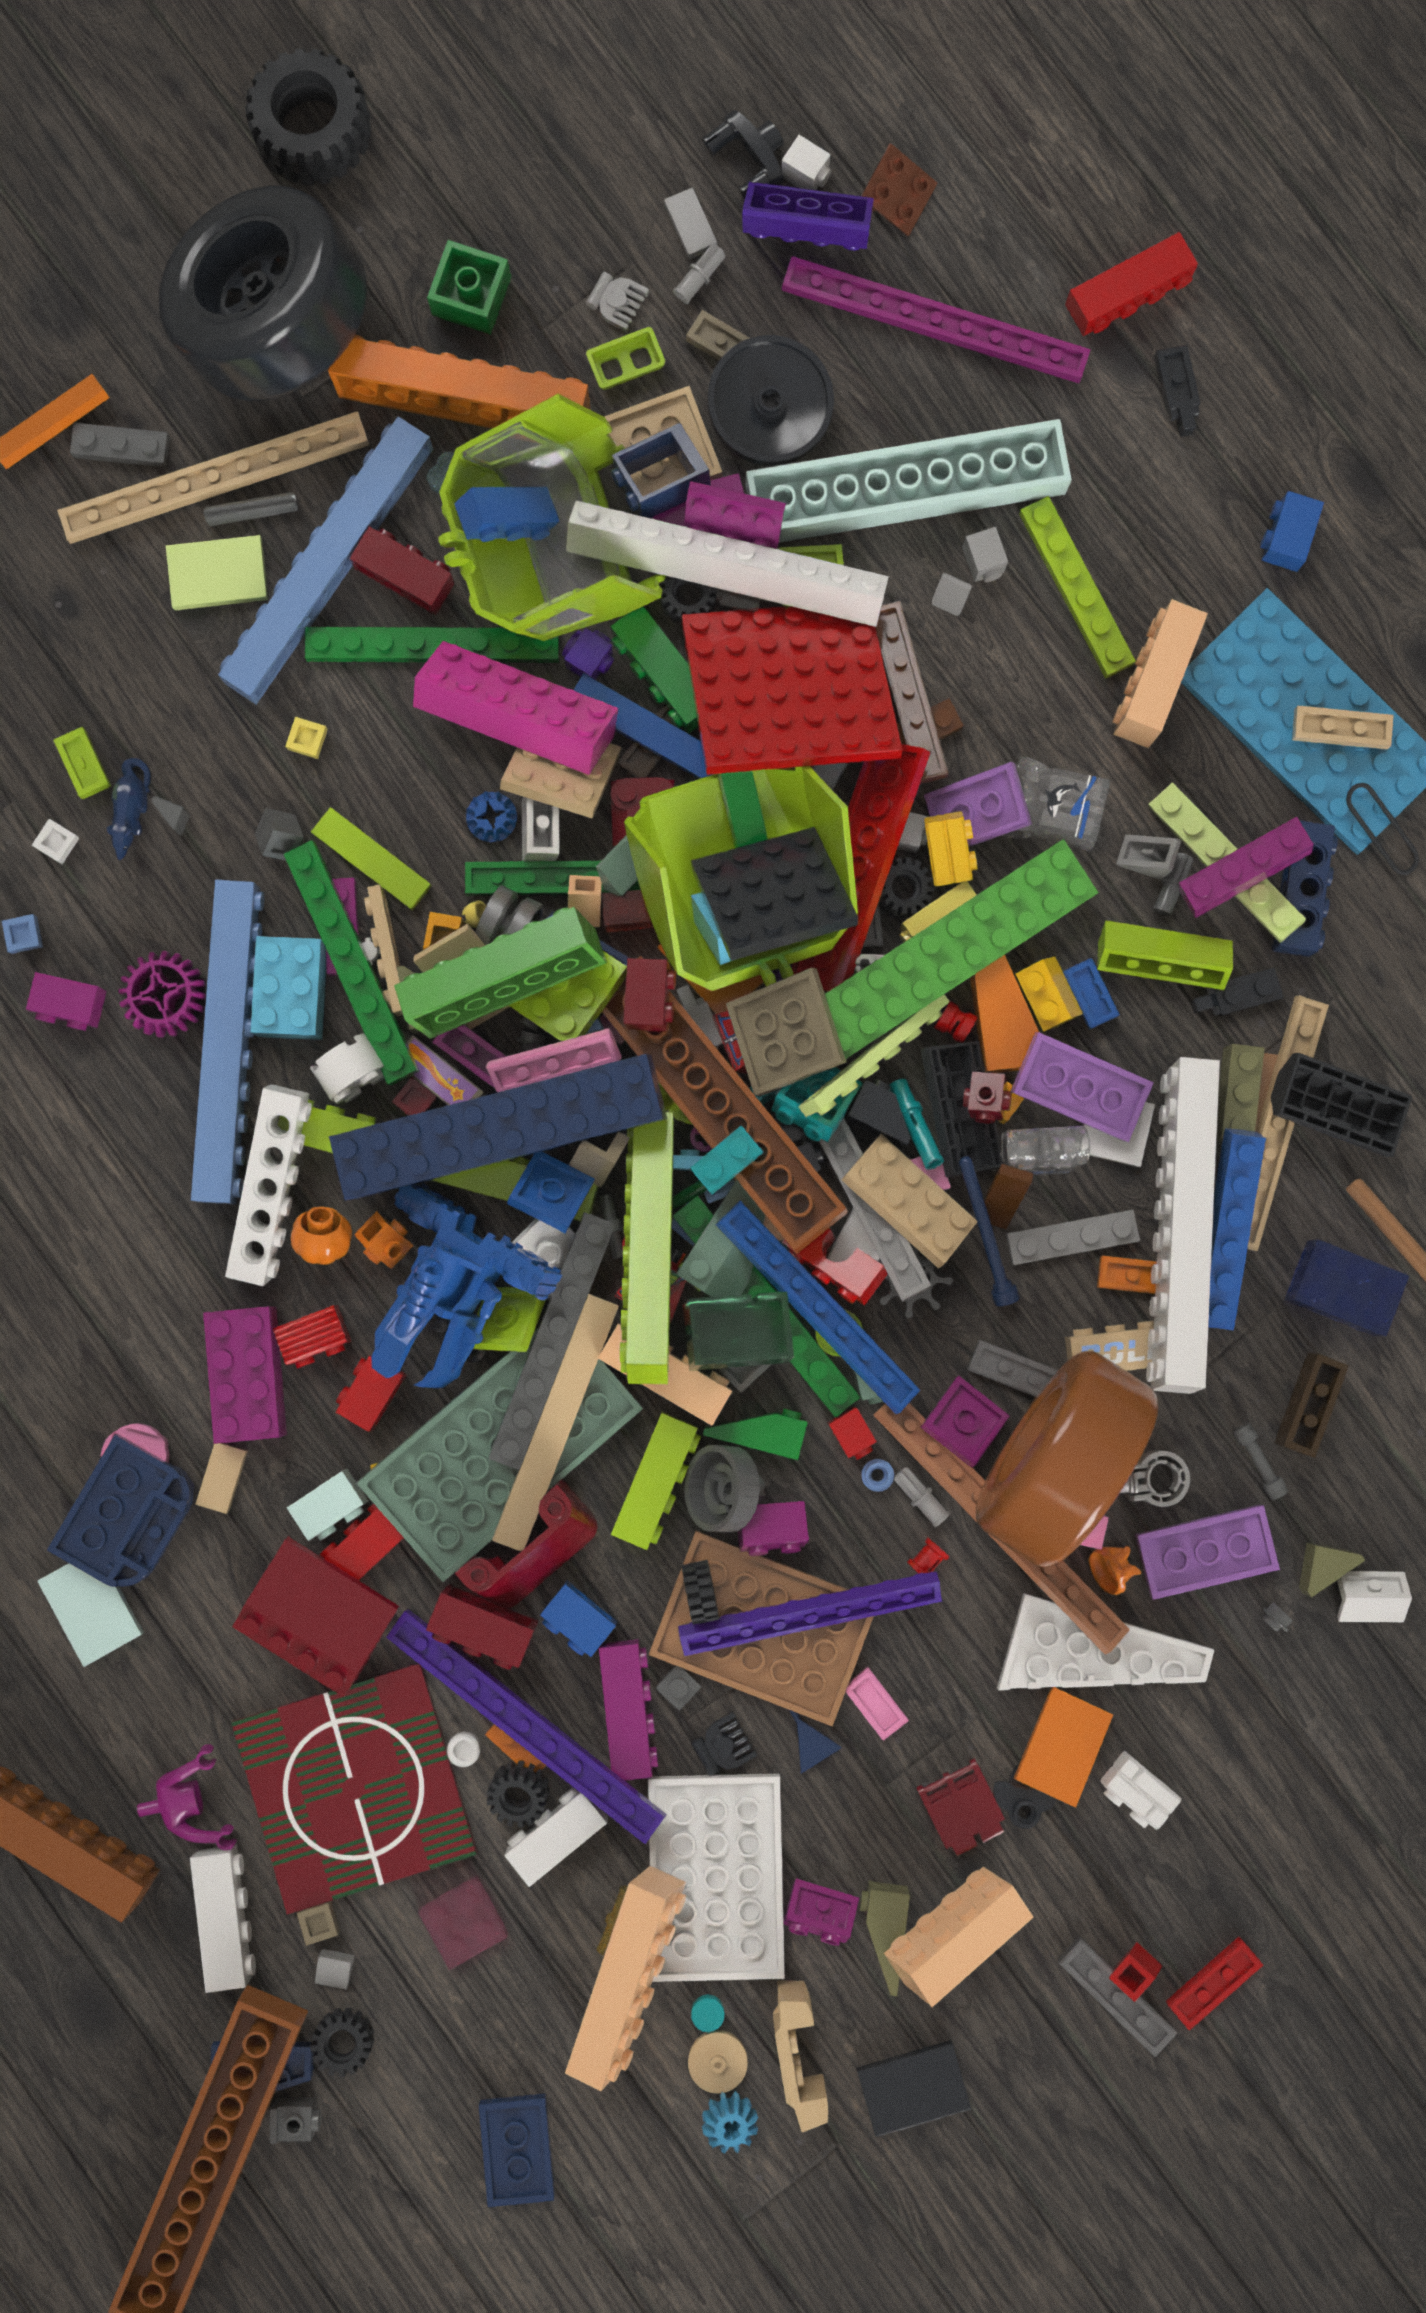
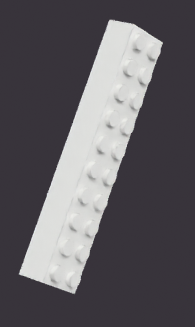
M1180 1057L1169 1067L1166 1074L1162 1075L1160 1082V1092L1165 1093V1102L1159 1110V1124L1163 1125V1137H1159L1157 1154L1162 1156L1161 1168H1158L1156 1173V1187L1160 1188V1200H1156L1154 1207V1218L1159 1220L1158 1232H1155L1153 1236V1251L1157 1252V1264L1152 1266L1151 1283L1156 1284L1155 1297H1151L1149 1307L1150 1316L1154 1317V1329L1149 1331L1148 1348L1153 1349L1152 1362H1148L1146 1370L1147 1382H1151V1388L1154 1391L1191 1394L1206 1388L1220 1060Z

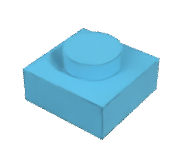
M680 1150V1155H673V1170L692 1171L690 1167L704 1156H699L700 1150Z

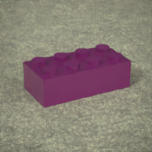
M276 1306L203 1313L214 1444L286 1436L280 1348L273 1332V1328L278 1327Z

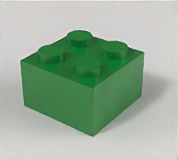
M448 240L427 296L431 314L491 335L511 280L508 259Z

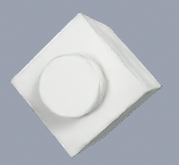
M798 135L782 159L781 171L783 178L801 189L816 190L818 186L824 187L832 171L829 168L831 154Z

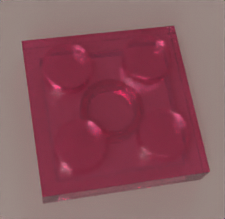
M477 1875L420 1907L418 1910L449 1971L508 1937V1932Z

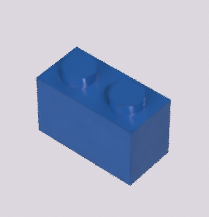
M1287 491L1281 501L1276 500L1269 519L1274 520L1271 530H1266L1260 548L1265 549L1261 561L1298 572L1306 562L1324 502L1291 491Z
M568 1580L540 1614L544 1618L543 1625L557 1635L561 1632L570 1639L567 1644L581 1656L586 1653L591 1657L617 1624V1621Z

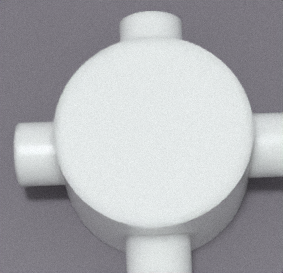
M365 938V942L361 944L371 965H373V961L381 954L380 948L374 947L371 938Z

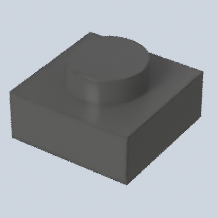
M675 1665L655 1688L680 1711L702 1687V1684L686 1669Z

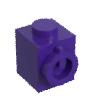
M587 628L583 632L578 630L568 640L562 652V656L565 657L566 669L580 678L584 673L594 680L598 678L600 673L606 674L614 661L612 645L610 644L611 640L598 630L594 632Z

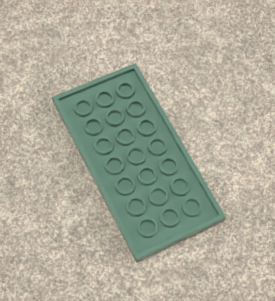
M539 1326L533 1333L527 1352L509 1351L357 1481V1485L442 1582L492 1540L519 1471L490 1460L488 1456ZM598 1359L547 1492L643 1409L600 1359Z

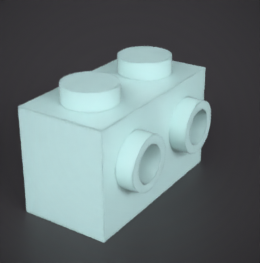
M345 1469L287 1507L308 1541L316 1536L321 1541L336 1531L334 1524L345 1518L348 1523L362 1514L364 1511L361 1506L367 1503L368 1500L349 1470Z

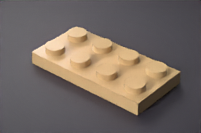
M882 1134L873 1141L841 1179L938 1269L946 1263L978 1222Z

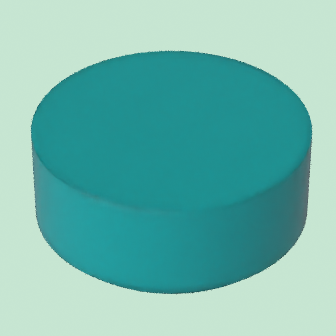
M710 1994L698 1997L694 2001L691 2010L694 2025L704 2032H712L718 2029L724 2021V2006L721 2000Z

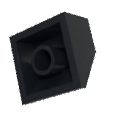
M873 1079L872 1082L866 1080L857 1094L845 1121L876 1137L882 1134L893 1145L903 1149L911 1138L896 1094L890 1092L891 1086L878 1079Z

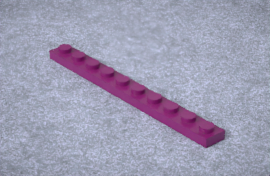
M793 256L782 284V291L1078 384L1081 381L1091 350Z

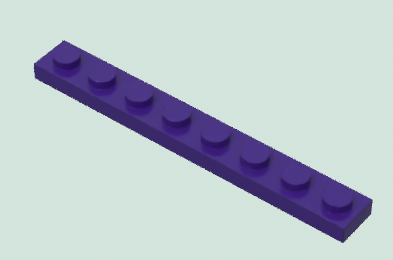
M937 1571L919 1573L907 1578L886 1580L874 1585L853 1587L841 1592L821 1594L817 1597L798 1601L792 1600L784 1604L765 1608L759 1607L737 1614H726L719 1617V1620L694 1625L692 1622L678 1626L679 1637L684 1656L938 1603L942 1602L940 1581Z

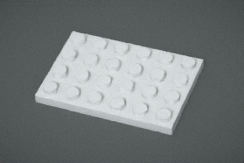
M780 1774L652 1776V1778H648L649 1800L667 1814L649 1839L650 1866L686 1882L682 1892L686 1895L685 1903L679 1914L675 1913L672 1925L676 1927L670 1944L664 1946L661 1955L665 1957L663 1968L658 1977L654 1976L652 1982L785 1979Z

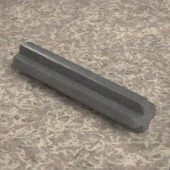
M293 492L208 506L204 508V517L209 526L295 512L298 510V501L296 495Z

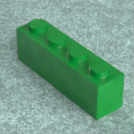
M642 606L626 614L611 625L612 645L621 656L626 654L632 661L629 664L630 668L639 680L642 678L646 679L651 686L648 690L658 704L663 702L670 710L667 715L674 726L677 728L682 726L688 734L699 727L688 663L647 610Z

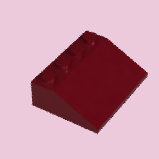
M288 1536L245 1602L232 1627L344 1697L359 1677L400 1606Z

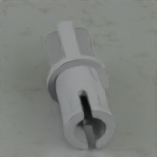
M710 245L696 264L692 263L689 266L690 271L677 287L673 289L675 296L683 303L689 304L702 285L710 282L709 277L725 259L724 251L718 245Z
M905 1467L895 1475V1482L912 1500L911 1505L913 1507L917 1506L934 1527H937L946 1520L950 1513L931 1494L932 1489L930 1487L926 1488L910 1468Z

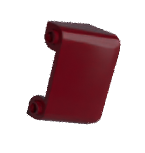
M561 1479L544 1495L539 1504V1514L549 1528L508 1563L500 1555L493 1559H485L479 1557L476 1553L455 1574L466 1587L499 1607L512 1608L593 1539L598 1528L595 1516L564 1479Z

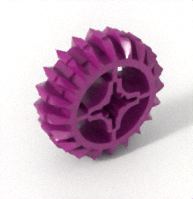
M162 951L159 958L156 953L149 952V962L142 957L137 958L140 967L137 969L132 965L128 966V971L133 974L130 978L126 976L121 977V981L128 986L118 990L120 995L127 997L119 1003L120 1007L129 1008L124 1014L125 1018L128 1020L134 1019L132 1025L134 1028L140 1029L144 1026L145 1034L151 1035L155 1031L156 1036L159 1038L165 1036L166 1030L172 1037L177 1036V1026L185 1032L188 1031L189 1027L186 1023L188 1019L194 1023L198 1022V1018L193 1015L195 1010L199 1012L205 1011V1008L198 1004V1000H206V994L198 992V990L206 987L205 981L197 980L202 974L201 971L197 968L192 969L193 962L189 959L182 962V955L178 953L171 957L169 952ZM162 970L179 972L185 983L180 985L176 982L169 983ZM150 976V986L141 992L144 982ZM162 988L168 990V993L164 994V1000L157 998L162 994ZM186 996L182 1007L176 1012V1002ZM141 1005H157L159 1012L163 1013L164 1019L150 1018L144 1012Z

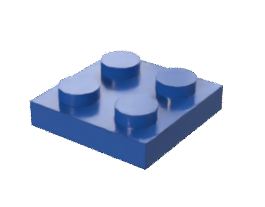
M541 1151L533 1155L510 1194L507 1204L566 1234L593 1186L595 1178Z

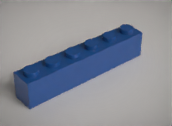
M1225 1128L1213 1203L1208 1327L1234 1330L1266 1141L1264 1136L1254 1131Z

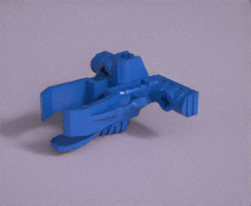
M424 1183L422 1185L413 1184L399 1188L398 1193L396 1192L395 1195L396 1201L394 1204L397 1208L408 1214V1218L424 1228L433 1230L437 1235L431 1246L423 1245L419 1247L418 1257L411 1268L412 1272L404 1285L398 1286L397 1299L375 1331V1350L372 1354V1368L385 1378H391L399 1373L416 1337L432 1316L436 1314L441 1318L449 1319L450 1323L434 1369L429 1371L423 1380L414 1384V1386L444 1388L460 1376L463 1365L475 1344H480L483 1340L481 1332L485 1322L490 1318L495 1304L502 1298L501 1292L494 1285L500 1275L503 1276L504 1281L508 1284L535 1295L539 1300L547 1299L548 1295L555 1291L556 1284L560 1282L563 1275L560 1274V1269L555 1266L551 1268L548 1266L549 1262L530 1250L523 1249V1246L519 1243L513 1244L511 1238L506 1235L500 1241L495 1240L496 1236L490 1232L484 1239L473 1233L476 1222L475 1215L472 1213L466 1214L465 1209L459 1205L455 1207L453 1201L439 1192L429 1189L428 1185ZM484 1300L480 1310L481 1317H478L473 1311L480 1301Z

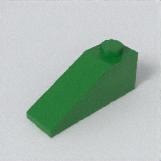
M783 1408L782 1414L773 1412L704 1427L703 1435L798 1460L808 1422L801 1419V1412Z

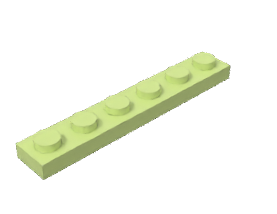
M1173 782L1148 804L1149 808L1206 867L1238 850ZM1267 879L1235 896L1280 943L1306 920Z
M945 994L888 1031L798 1107L805 1117L816 1112L820 1115L828 1112L836 1105L834 1099L839 1094L842 1097L848 1095L858 1087L857 1079L861 1076L865 1079L880 1068L877 1063L882 1058L887 1061L901 1050L899 1047L901 1042L905 1040L908 1043L922 1033L919 1028L924 1023L928 1026L942 1016L940 1010L950 1002Z

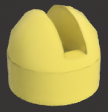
M478 900L464 907L462 915L466 917L465 924H469L472 928H477L486 908L483 901Z

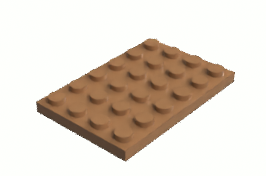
M697 1530L694 1533L683 1564L708 1560L719 1617L726 1614L751 1611L759 1607L765 1608L784 1604L792 1600L798 1601L817 1597L821 1594L849 1590L762 1555L749 1556L748 1551L740 1552L739 1546ZM681 1567L649 1655L833 1727L874 1616L684 1656L678 1626L689 1624L692 1620Z

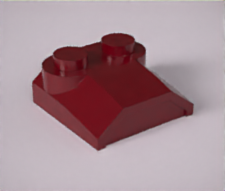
M653 777L624 778L611 782L613 847L627 835L624 821L627 817L635 816L640 809L639 802L642 798L675 787L674 780Z

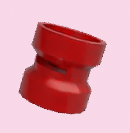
M950 1001L943 1010L942 1016L937 1020L934 1029L941 1033L947 1032L952 1035L953 1040L963 1043L978 1017L970 1012H962L957 1004Z

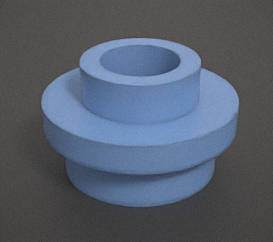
M872 1459L864 1465L861 1477L868 1489L880 1492L891 1486L894 1480V1471L887 1461ZM875 1469L883 1471V1478L879 1481H875L871 1477Z

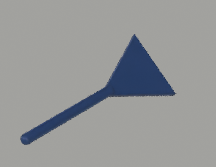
M789 1710L797 1724L800 1774H802L842 1747L803 1722L798 1713Z

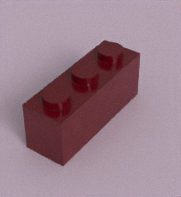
M369 526L350 557L354 569L436 616L455 584L450 573L451 569L438 560H434V562L427 560L419 549L410 544H407L406 547L396 542V537L384 529L377 531Z

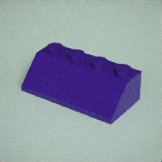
M749 182L742 212L743 233H750L755 238H766L767 236L780 237L786 242L810 241L817 246L840 245L847 250L867 249L874 198Z

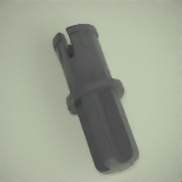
M1177 853L1172 871L1166 878L1161 880L1163 886L1153 906V911L1164 916H1172L1173 909L1180 895L1179 882L1187 878L1194 862L1193 857L1185 853Z

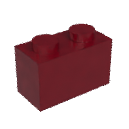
M627 958L623 1024L628 1030L667 1031L668 1022H673L674 1003L669 1002L670 990H675L676 971L671 970L668 960Z

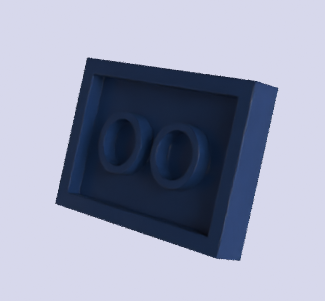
M546 2093L480 2100L479 2115L487 2207L554 2201L555 2189Z

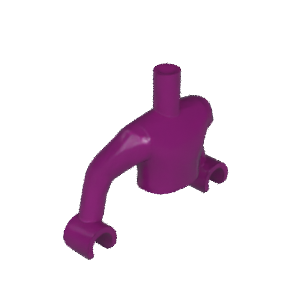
M206 1744L201 1747L194 1760L162 1775L156 1782L157 1800L139 1803L137 1805V1812L139 1817L161 1813L166 1828L180 1838L192 1843L216 1844L219 1849L228 1851L233 1848L237 1841L236 1838L227 1840L223 1837V1835L233 1832L234 1827L231 1824L224 1825L220 1831H207L196 1829L185 1821L189 1817L202 1814L203 1801L197 1780H182L199 1769H211L217 1761L216 1758L207 1760L203 1757L204 1754H209L214 1749L213 1745Z

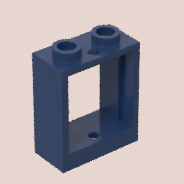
M681 423L612 455L614 469L611 470V476L617 488L623 487L625 490V499L631 511L637 510L642 517L652 518L686 502L691 481L711 486L709 468ZM675 454L688 475L642 496L630 475Z

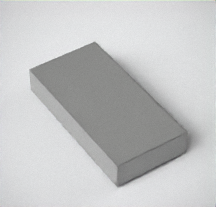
M693 188L664 199V206L689 260L704 254L710 245H717L716 238Z

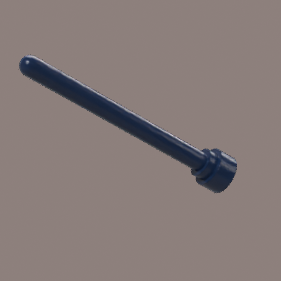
M964 1156L960 1159L959 1164L995 1281L993 1284L994 1290L991 1292L995 1306L1010 1305L1020 1299L1016 1285L1007 1279L972 1159Z

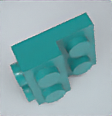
M833 1067L782 1087L775 1098L771 1110L775 1112L776 1118L783 1124L791 1125L794 1123L803 1128L805 1135L811 1140L820 1141L822 1139L828 1142L861 1090L863 1083L856 1080L858 1087L844 1097L839 1094L834 1099L836 1105L825 1114L820 1115L816 1112L805 1117L798 1106L841 1071Z

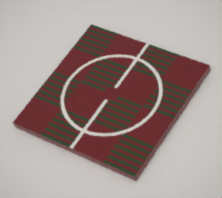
M419 1663L355 1682L344 1697L333 1690H329L231 1722L286 1914L477 1854L475 1841L453 1767L447 1755V1747L423 1667Z

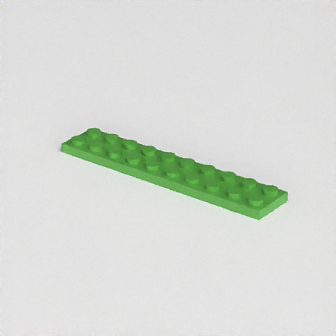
M1065 840L1059 841L825 994L845 1059L1098 894L1095 886Z

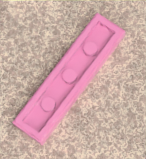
M611 1028L488 1061L486 1068L498 1093L620 1061L622 1056Z

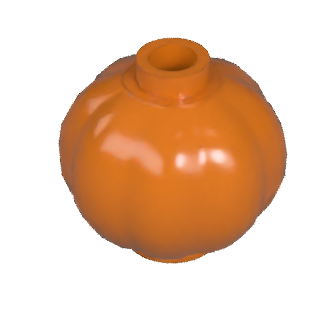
M314 1207L302 1213L296 1218L291 1232L292 1248L304 1261L311 1264L328 1265L342 1258L348 1252L352 1239V1227L347 1218L337 1210L329 1207Z

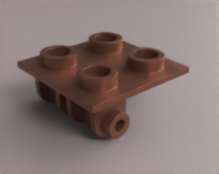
M890 143L861 196L874 198L872 212L877 211L908 237L933 193L937 182Z

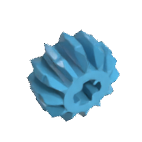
M736 2091L732 2094L731 2098H727L726 2094L721 2092L719 2102L710 2099L708 2103L709 2110H703L702 2119L705 2122L703 2123L702 2130L703 2134L708 2137L709 2145L712 2148L720 2145V2150L724 2154L729 2147H733L734 2151L739 2153V2145L741 2143L750 2146V2136L757 2135L758 2131L757 2124L755 2123L758 2116L756 2110L751 2108V2101L747 2097L740 2100L739 2093Z

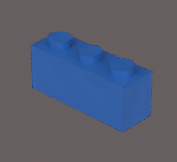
M471 487L454 503L466 538L481 539L482 542L506 538L507 541H515L520 538L541 540L549 536L550 530L560 522L548 487Z

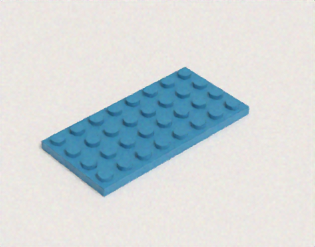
M1268 588L1187 666L1181 683L1326 825L1335 826L1334 833L1356 855L1361 853L1372 840L1347 806V793L1353 785L1357 783L1369 784L1394 819L1426 788V742ZM1297 706L1394 715L1391 747L1388 749L1293 741L1294 709ZM1361 787L1353 792L1351 797L1353 807L1374 836L1377 837L1391 823L1366 788Z

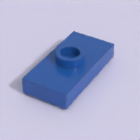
M1092 958L1063 971L1083 1012L1082 1017L1089 1030L1120 1015Z

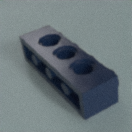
M1300 821L1314 844L1312 853L1316 857V865L1309 864L1304 857L1282 870L1280 893L1301 914L1306 916L1308 926L1307 928L1299 926L1281 943L1273 937L1272 951L1310 957L1323 947L1325 940V930H1321L1322 920L1327 916L1329 910V899H1326L1327 886L1331 885L1334 870L1330 867L1331 855H1334L1336 852L1338 838L1334 836L1335 826ZM1301 882L1311 886L1312 896H1306L1302 893L1300 889Z

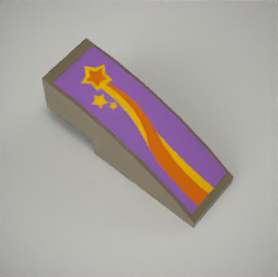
M412 1036L407 1042L420 1071L412 1076L447 1105L486 1096L481 1089L415 1036Z

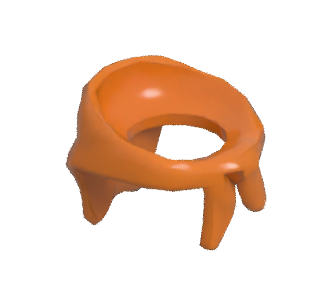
M1102 1546V1550L1095 1549L1089 1556L1090 1569L1096 1582L1109 1594L1117 1595L1123 1593L1126 1590L1125 1583L1132 1576L1141 1574L1139 1568L1127 1561L1131 1551L1129 1546L1124 1548Z

